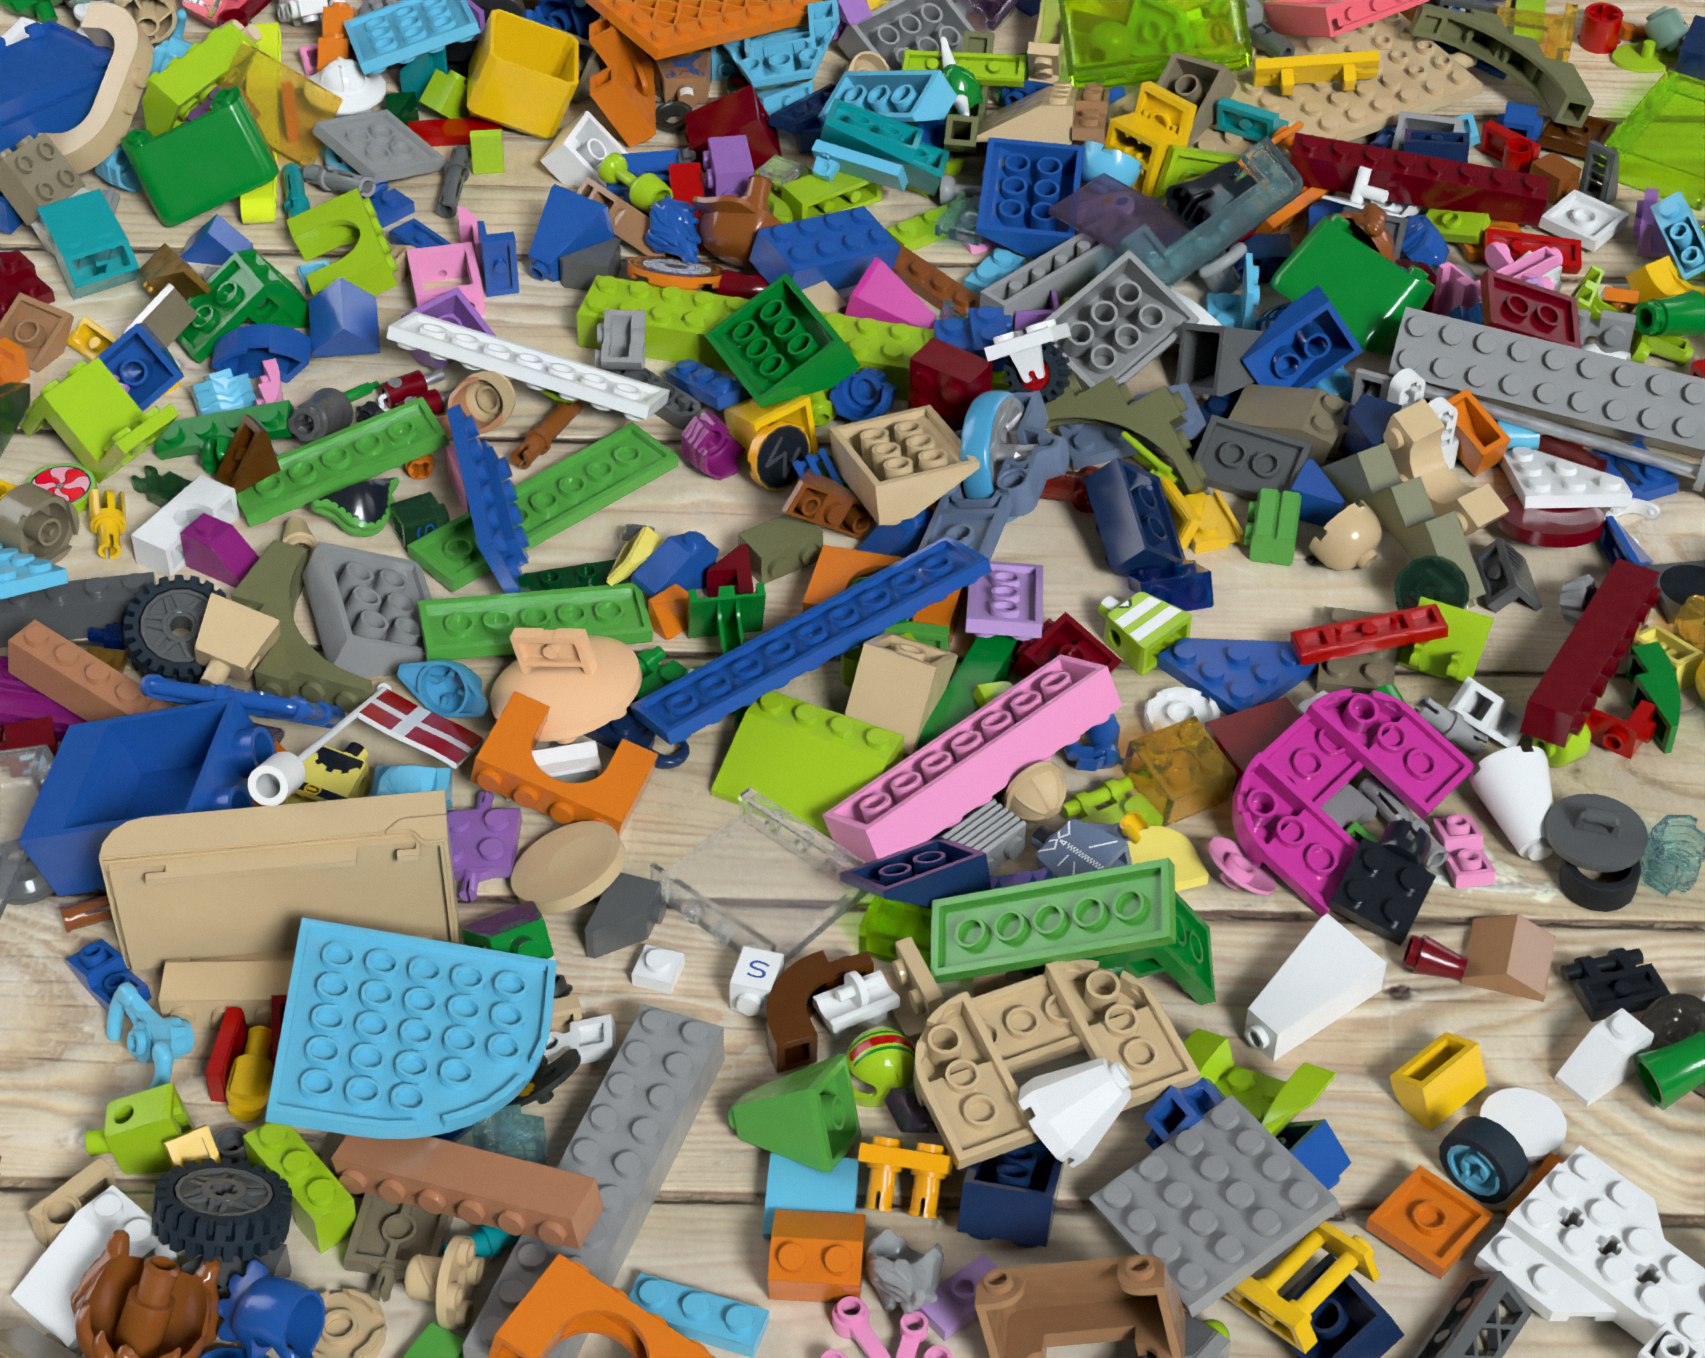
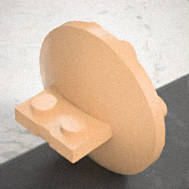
M515 628L510 635V640L517 659L495 681L490 693V707L497 722L514 691L550 706V710L538 742L556 741L559 744H569L575 741L578 736L594 731L612 720L625 716L627 707L634 700L641 686V667L636 654L628 645L609 637L587 635L586 629L557 628L556 630H544L543 628Z

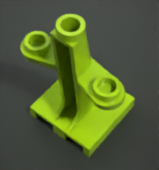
M1594 264L1571 294L1572 297L1577 298L1578 310L1586 309L1590 311V319L1600 321L1602 310L1629 314L1601 300L1598 295V287L1605 270ZM1634 328L1629 352L1631 353L1630 361L1643 364L1649 354L1652 353L1684 366L1691 358L1695 348L1689 345V340L1680 336L1643 335L1640 330Z

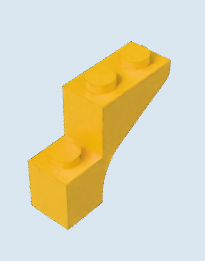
M1669 255L1625 276L1631 290L1639 291L1638 304L1651 299L1676 296L1688 291H1698L1705 296V288L1691 285L1682 278L1674 267Z

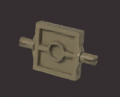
M364 1194L343 1259L345 1270L376 1275L371 1297L380 1301L382 1295L383 1302L390 1300L395 1279L405 1277L407 1265L413 1256L421 1254L442 1257L443 1249L441 1245L447 1241L454 1217L441 1213L437 1215L431 1214L422 1208L403 1203L393 1204L384 1198Z

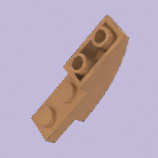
M1087 83L1084 85V88L1079 87L1075 117L1072 126L1073 145L1083 146L1085 140H1090L1105 146L1110 88H1103V84Z
M587 176L576 193L607 205L614 234L647 256L666 255V253L657 254L647 244L645 236L650 229L651 223L648 216Z

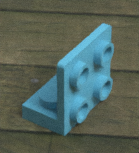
M1253 253L1245 254L1240 295L1207 293L1206 311L1222 326L1256 330V313H1254L1255 306L1259 305L1260 285H1258L1259 266L1253 265Z

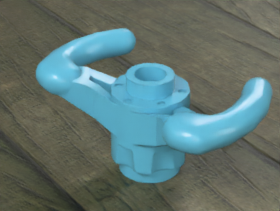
M179 9L176 11V28L171 33L169 40L164 39L162 45L155 47L149 77L156 71L159 73L164 71L173 58L177 56L182 58L193 45L182 40L187 20L185 10Z
M129 982L122 983L113 994L109 1005L107 1038L112 1042H117L121 1039L123 1019L126 1011L134 1025L127 1036L129 1053L135 1056L140 1063L154 1062L155 1065L153 1081L148 1089L169 1084L173 1060L180 1059L182 1055L189 1054L193 1049L194 1033L192 1026L188 1020H181L178 1016L162 1018L138 994L134 985Z

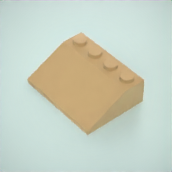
M1056 81L1053 83V86H1047L986 115L978 131L976 142H988L989 137L1072 145V126L1079 87H1072V82Z
M931 405L829 428L834 468L879 526L897 525L902 520L915 517L980 468V461L975 456L966 455L967 461H960V438Z

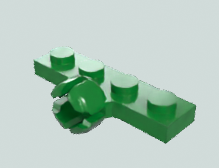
M289 400L175 420L156 441L155 453L160 460L201 453L200 464L204 466V469L209 474L215 476L244 414L251 415L267 431L270 440L292 437L288 427V419L291 418L294 407Z

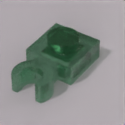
M150 465L144 467L146 478H139L136 475L131 476L133 489L138 493H145L147 501L161 508L192 483L171 471L161 476L158 474V470Z

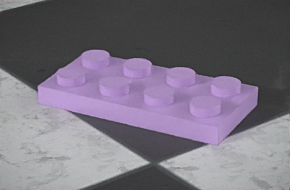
M990 561L992 571L968 586L965 632L973 633L982 638H990L995 635L1011 636L1020 641L1041 638L1043 626V565Z

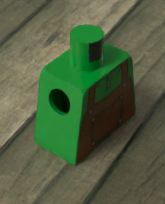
M534 901L526 902L460 927L464 945L480 948L486 946L487 949L544 959H549L554 955L544 918Z

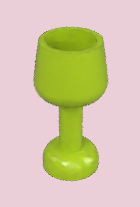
M620 153L609 154L604 158L599 167V177L602 181L608 184L622 182L630 188L629 199L631 204L647 214L650 213V207L653 202L664 199L666 195L673 199L672 190L657 175L645 173L637 178L627 171V161Z

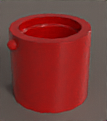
M1594 3L1587 6L1584 12L1580 35H1577L1579 45L1591 53L1607 54L1613 52L1617 45L1621 43L1619 35L1624 16L1623 11L1617 6L1608 3Z

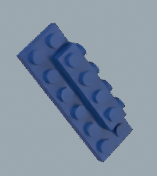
M458 404L446 410L479 550L504 593L521 592L517 577L523 575L521 566L529 563V556L525 548L530 546V542L523 526H519V524L524 523V518L518 504L514 503L515 500H518L516 489L512 481L508 480V478L513 477L511 468L506 458H499L493 446H489L486 440L480 442L478 438L480 431L472 415L466 416L462 407Z

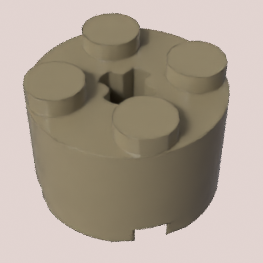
M29 482L13 488L0 499V543H2L3 548H18L19 553L34 554L35 558L51 560L52 564L58 563L69 553L72 548L69 542L73 534L78 535L80 525L78 512L72 503Z

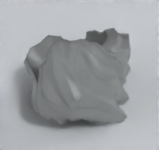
M883 1228L874 1239L870 1240L865 1248L864 1266L871 1284H873L878 1292L885 1311L892 1312L897 1303H899L905 1314H913L914 1310H918L925 1302L931 1304L937 1301V1295L934 1291L939 1284L944 1262L942 1246L936 1243L924 1255L908 1247L906 1241L901 1236L895 1235L890 1228Z

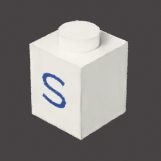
M743 946L730 981V1011L740 1012L748 1016L767 1018L766 1007L769 994L777 979L784 972V954Z

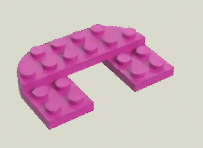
M1342 689L1326 694L1314 701L1307 711L1262 753H1257L1241 776L1233 795L1232 821L1236 836L1244 852L1258 868L1265 863L1321 916H1324L1330 910L1327 906L1359 845L1357 841L1321 809L1360 771L1367 768L1423 820L1476 768L1473 762L1409 705L1391 695L1375 690L1371 694L1352 693L1351 689Z

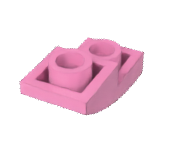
M276 358L262 361L264 375L259 376L260 384H258L260 398L255 399V406L284 401Z
M1454 814L1445 818L1432 819L1435 839L1449 853L1444 866L1455 889L1494 885L1496 871L1483 851L1484 836L1472 816Z

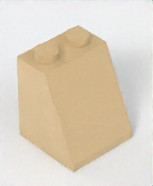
M889 631L864 642L845 715L904 735L903 757H908L909 754L912 755L917 751L922 729L946 690L958 655Z

